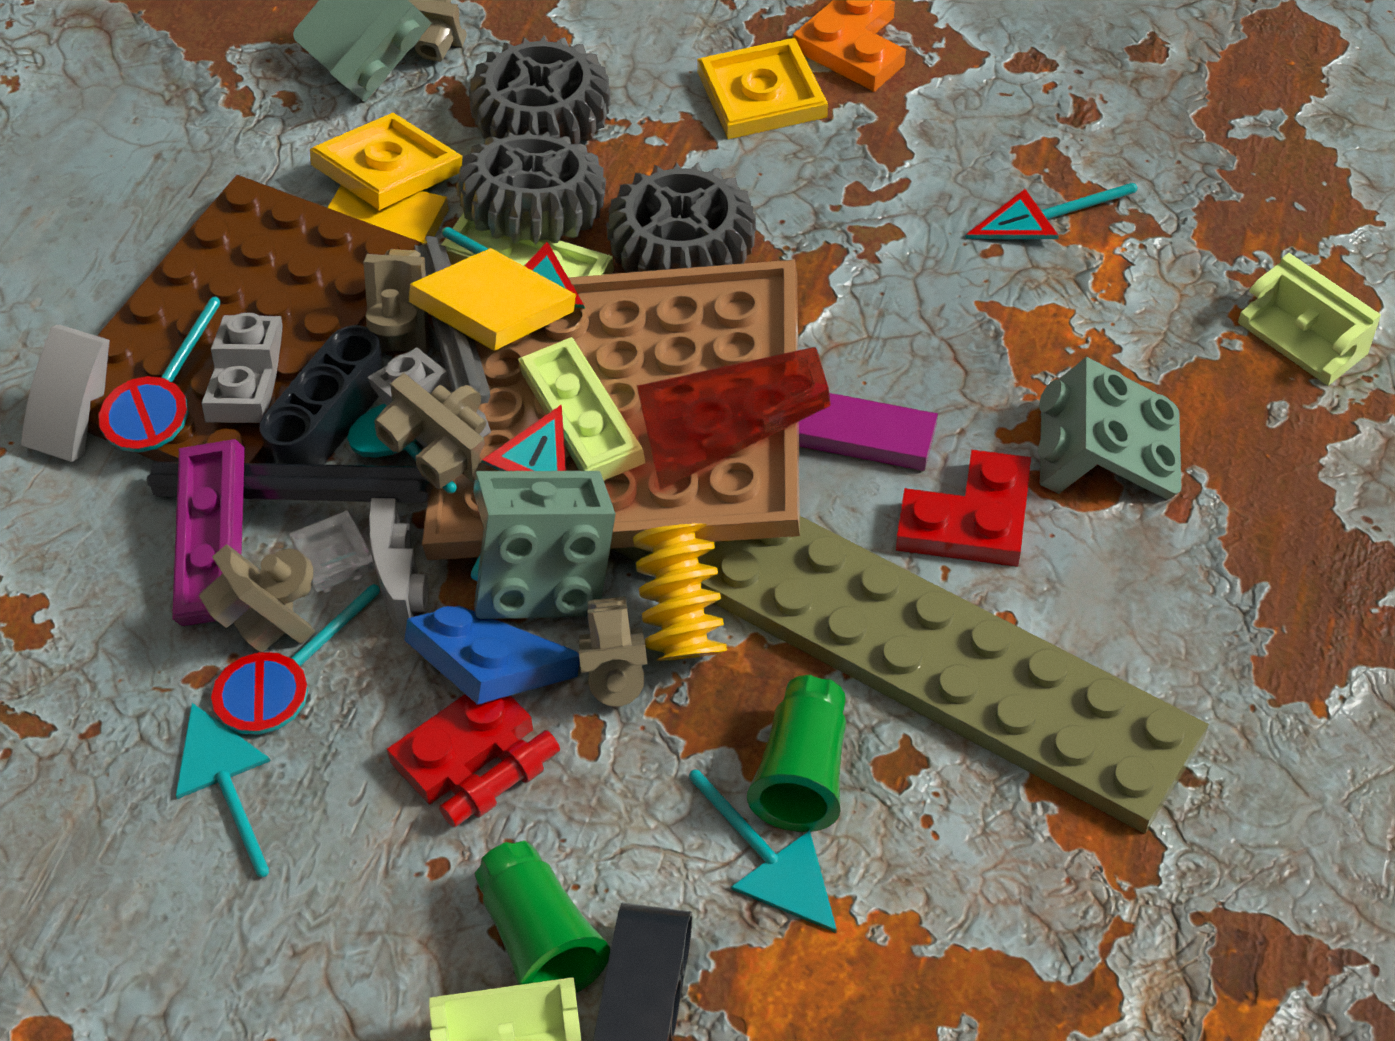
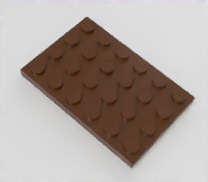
M236 175L97 335L98 337L110 340L104 396L90 401L87 433L108 441L100 430L98 415L106 397L116 387L131 379L146 376L161 378L208 301L212 297H217L220 300V306L172 382L180 388L187 399L188 416L183 429L173 440L163 446L135 453L157 462H178L179 448L236 439L245 448L244 463H265L267 456L260 434V423L205 422L202 401L214 371L211 347L223 316H235L240 313H255L259 316H281L283 325L275 384L269 405L270 409L332 334L346 326L361 325L367 327V301L363 264L366 255H385L386 251L390 249L414 250V245L420 246L422 242Z

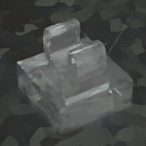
M348 510L290 533L293 548L299 550L311 560L313 566V579L311 583L316 593L332 591V586L352 578L356 581L361 579L364 573L375 569L371 552Z

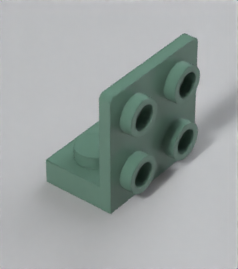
M476 471L473 492L484 528L474 601L476 617L479 619L588 617V601L602 599L616 515L601 472Z

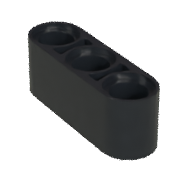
M361 325L346 326L338 329L264 414L260 422V434L268 463L324 465L348 436L350 427L360 416L369 410L379 397L371 387L368 376L384 367L377 334Z
M621 903L616 920L593 1041H674L690 949L692 911Z

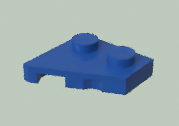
M462 606L442 607L432 613L407 618L404 640L477 705L578 676L580 658L577 651L495 619H479L476 617L475 611Z

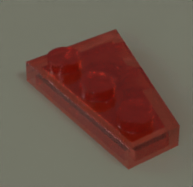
M816 347L637 385L660 490L831 406L829 387Z

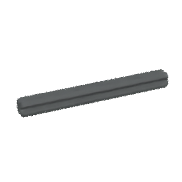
M426 236L422 245H414V250L419 252L421 257H425L426 276L451 266L446 247L438 244L437 237ZM431 315L452 392L459 387L469 385L480 393V404L488 403L491 397L490 389L474 339Z

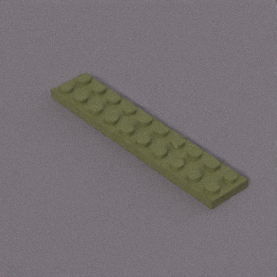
M800 516V536L714 542L715 549L698 557V563L717 567V575L701 582L702 589L720 593L721 599L714 603L717 606L1146 834L1205 739L1209 726L1208 723ZM636 547L611 548L635 562L653 553Z

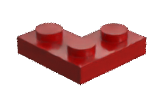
M971 449L965 496L904 488L896 551L1018 567L1031 457Z

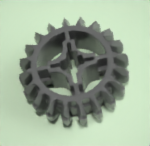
M544 35L540 41L529 42L523 37L521 44L516 46L504 43L501 53L487 52L486 62L476 65L475 75L470 79L471 116L474 118L475 125L478 126L484 139L488 137L502 139L505 137L506 132L514 135H525L529 131L532 135H543L549 132L551 137L557 139L566 136L570 138L571 145L579 144L580 140L593 141L595 131L604 128L607 114H609V106L611 105L609 77L606 74L605 67L599 63L597 54L586 53L583 44L569 47L565 37L557 42H548Z
M529 131L525 135H514L506 132L505 137L502 139L488 137L485 145H474L471 148V153L463 156L462 166L459 169V178L457 179V196L460 197V206L464 210V218L474 221L475 229L490 230L492 238L510 237L514 244L520 240H531L535 245L538 240H550L553 243H558L561 236L575 238L578 237L579 230L592 228L593 220L600 217L601 208L604 206L606 179L603 177V167L599 165L598 156L588 153L586 145H571L569 137L565 136L557 139L551 137L549 132L543 135H532Z
M677 161L673 168L669 170H663L654 165L650 176L635 173L632 184L620 185L617 198L611 199V207L608 211L609 222L606 224L607 239L610 241L611 253L614 256L615 263L622 264L625 273L744 264L747 255L752 253V247L755 244L756 215L753 213V206H751L748 191L741 190L738 187L736 178L723 179L719 168L704 172L699 162L691 169L680 168Z

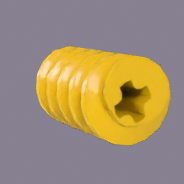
M694 523L656 527L639 532L633 537L634 547L653 552L637 561L636 568L637 572L656 577V579L639 587L641 598L659 602L658 605L642 613L643 623L662 628V630L645 638V647L647 649L664 653V656L656 661L690 659L716 655L727 651L725 643L707 639V633L724 625L723 618L704 614L705 607L721 599L720 593L701 588V582L718 574L717 567L698 563L699 556L715 549L714 542L695 538V532L707 526V524Z

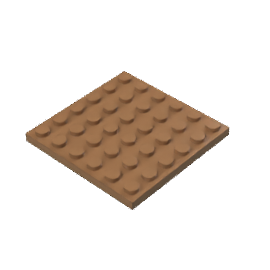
M795 260L568 277L585 308H574V312L495 351L474 340L491 396L488 403L480 404L478 408L485 414L491 433L483 437L485 445L480 453L479 460L481 461L546 415L523 377L518 359L573 337L643 448L646 462L643 465L604 480L616 513L610 548L634 547L633 537L647 529L694 523L707 524V526L695 532V538L711 542L800 536L798 304ZM564 445L566 471H580ZM485 464L486 471H499ZM463 474L452 480L457 486L456 491L452 494L447 493L443 488L437 489L433 485L430 500L427 503L422 546L427 560L479 557L481 553L484 528L473 492L475 481H470Z

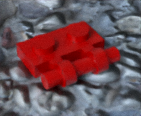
M464 694L387 748L390 763L429 805L450 790L455 794L439 806L445 820L455 828L473 814L478 818L485 815L497 806L495 798L521 780L524 783H528L544 771L543 763L560 752V746L555 737L547 730H544L529 742L522 740L523 737L533 731L532 718L511 695L477 705ZM497 756L502 760L479 777L475 774L477 770Z

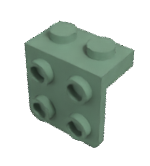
M319 0L295 28L293 36L298 44L330 71V74L366 102L372 93L381 86L406 53L416 45L432 23L408 0Z
M1087 356L1059 380H1053L1046 386L1039 402L1041 410V440L1038 454L1040 456L1041 486L1060 494L1098 464L1165 499H1171L1181 491L1180 416L1177 406L1167 397L1151 391L1123 376L1120 372L1111 370Z

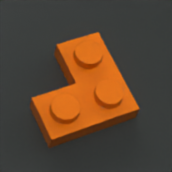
M833 0L793 33V38L796 39L804 56L873 92L905 65L906 49L876 34L894 18L895 2L892 0Z

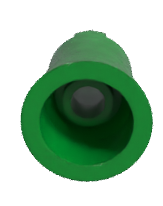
M809 674L797 676L788 682L783 701L775 709L769 739L746 797L747 803L755 815L766 823L780 829L795 832L819 831L834 824L840 816L839 779L842 745L846 729V718L843 714L845 693L841 686L833 680L820 679Z
M525 840L516 843L504 842L491 849L481 858V865L474 875L483 894V904L495 924L511 960L517 984L522 985L574 977L575 992L582 991L605 969L609 961L610 946L584 918L563 889L551 866L542 861L532 844Z

